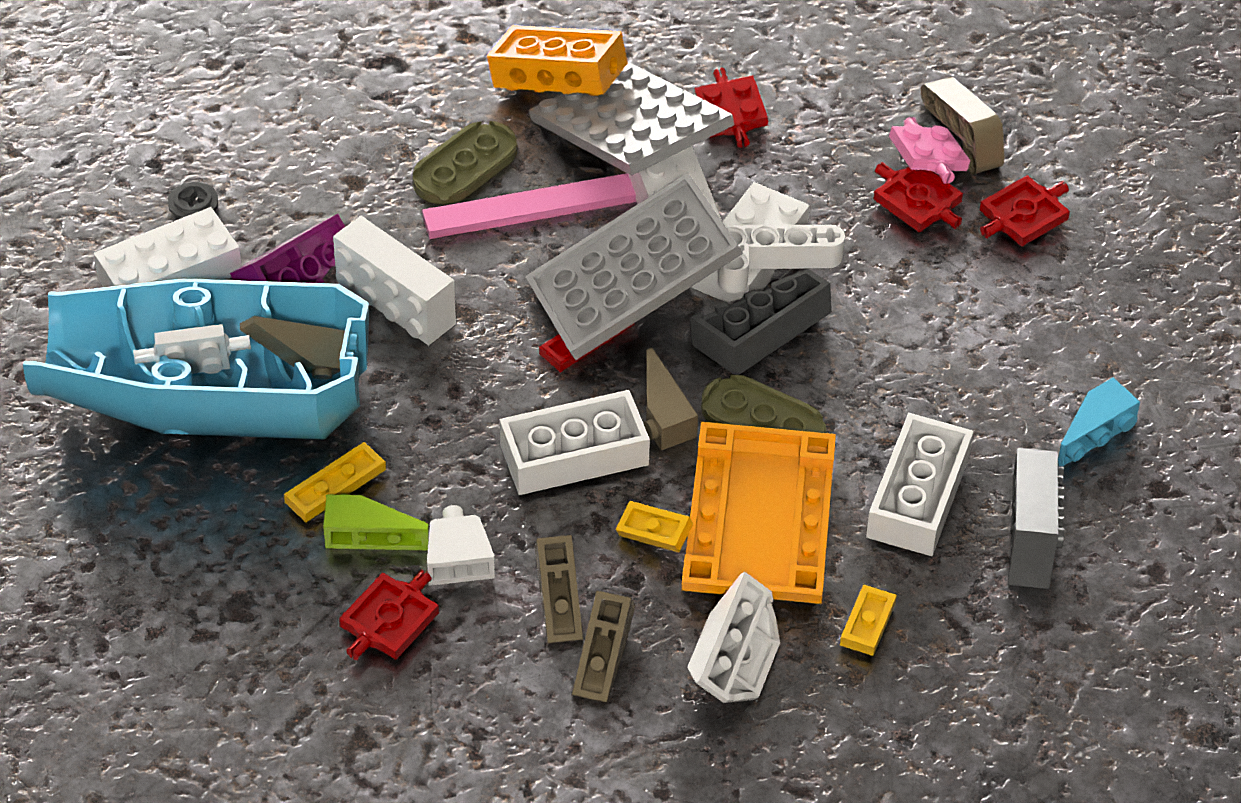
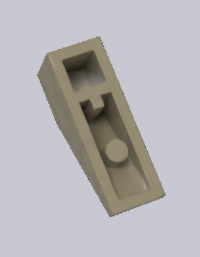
M253 316L240 323V330L249 335V337L292 367H294V363L300 362L306 373H311L314 379L328 380L332 378V375L340 372V354L345 330Z
M650 348L646 350V421L643 424L650 440L654 439L662 451L696 438L698 415L654 349Z
M572 535L537 538L535 554L547 643L583 640Z
M596 591L572 692L573 696L608 703L633 618L635 603L632 598Z

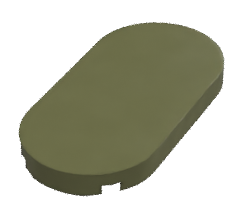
M482 121L465 126L415 165L412 178L415 192L425 201L434 204H453L465 199L512 163L517 155L515 133L505 124L490 121V124H482Z
M730 375V378L722 380V377L712 380L703 390L701 410L704 418L710 423L826 433V424L823 421V416L816 408L743 375Z

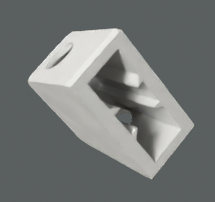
M452 505L446 507L442 512V519H434L430 522L427 569L428 574L431 576V581L428 583L429 586L495 579L494 554L480 517L476 515L464 516L463 509L460 506Z

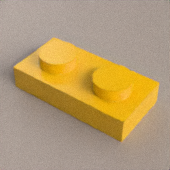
M629 501L615 530L621 537L679 553L693 522L689 516Z
M863 584L841 635L840 646L874 656L896 604L897 595Z

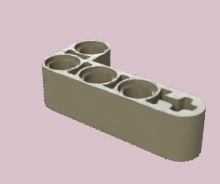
M953 77L923 84L921 86V98L924 106L963 140V151L970 159L969 172L974 175L1003 166V127L999 116Z

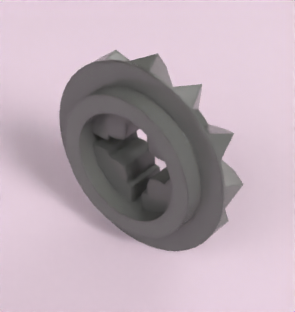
M202 182L181 184L174 188L168 196L169 212H173L176 219L184 218L209 207H212L213 210L218 208V194L216 190ZM197 197L198 203H195L194 206H189L188 204H192Z

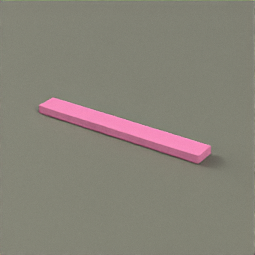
M626 173L423 209L422 216L429 239L637 201L630 177Z

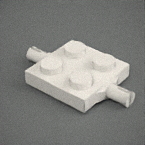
M223 324L154 333V348L133 350L135 364L154 361L158 363L160 362V356L166 355L169 359L187 362L191 366V374L202 372L214 374L221 370L230 369L229 356L231 351L250 350L251 344L249 335L229 338L224 333Z

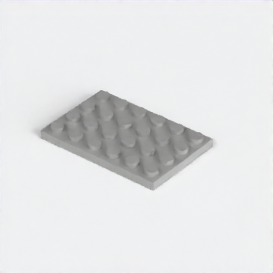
M629 62L604 95L591 96L586 93L561 94L554 98L542 100L538 106L529 109L531 121L631 176L734 125L731 113Z
M686 173L525 277L570 353L577 360L742 255L743 252L689 173Z

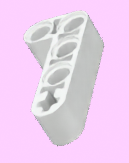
M835 225L726 226L743 254L717 270L718 283L728 293H739L747 287L749 269L834 268L842 262L845 233L840 227Z

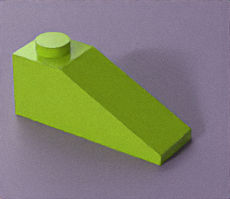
M326 495L323 526L325 548L428 550V523L362 495Z

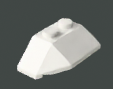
M746 572L739 575L710 612L687 667L694 681L723 703L749 701L759 698L780 645L777 620L771 605L773 602L772 591Z

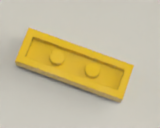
M363 442L284 493V501L300 518L308 522L325 510L327 494L340 495L352 493L386 470V462Z

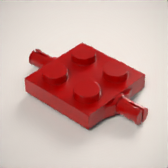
M717 68L713 72L716 83L695 87V96L731 113L734 125L709 138L721 135H734L739 148H743L742 141L744 147H747L750 141L746 132L754 128L768 126V116L754 76L728 80L725 69L720 68L719 73Z
M884 162L876 166L875 173L887 181L874 191L873 200L920 233L938 220H943L953 229H957L961 225L962 217L956 215L951 209L962 202L963 193L950 183L946 182L945 184L940 176L932 171L911 170L910 167L894 171Z
M1026 175L982 200L979 210L991 220L990 223L980 227L982 236L985 235V238L988 239L995 233L1003 231L1022 247L1068 220L1070 211L1057 198L1068 193V185L1064 181H1060L1051 188H1046Z
M420 570L409 583L395 580L382 572L339 618L340 627L357 637L354 643L346 649L349 657L358 660L368 647L379 649L396 660L439 614V605L426 598L421 592L431 581V576L427 572L424 573V570Z

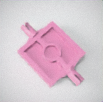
M908 117L904 121V127L892 126L889 138L911 170L935 172L945 184L946 182L949 184L955 179L952 171L968 170L970 159L948 128L938 125L922 127L914 117L912 119Z

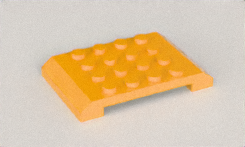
M701 422L690 514L693 525L687 538L681 591L724 595L739 575L746 572L771 590L775 600L822 604L836 434Z

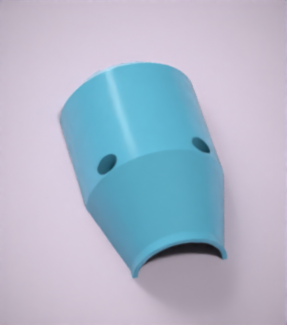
M174 279L68 292H49V330L45 363L36 361H24L23 363L26 384L32 395L49 396L161 434L326 439L360 407L359 376L367 369L369 303L340 284ZM253 316L345 330L340 354V372L332 375V378L328 380L312 378V374L306 373L300 362L294 363V367H292L251 337V349L231 351L229 356L230 369L221 370L214 374L204 372L191 374V366L187 362L169 359L166 355L160 356V362L158 363L154 361L135 364L133 350L154 348V333L223 324L224 333L229 338L247 336V334L240 330V323Z

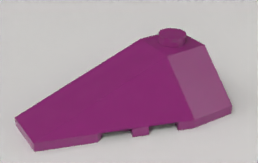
M337 213L232 271L230 275L233 280L323 283L325 275L330 268L335 266L333 236L345 228V225Z

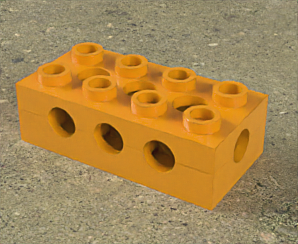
M512 25L487 55L494 88H506L510 91L524 89L535 92L555 91L563 94L586 93L591 96L604 95L628 64L622 31Z

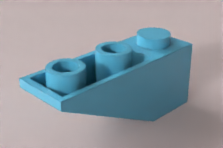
M1114 377L1087 393L1061 442L1058 457L1059 466H1064L1071 461L1076 462L1080 460L1086 452L1097 446H1104L1112 437L1122 431H1129L1136 424L1140 401Z

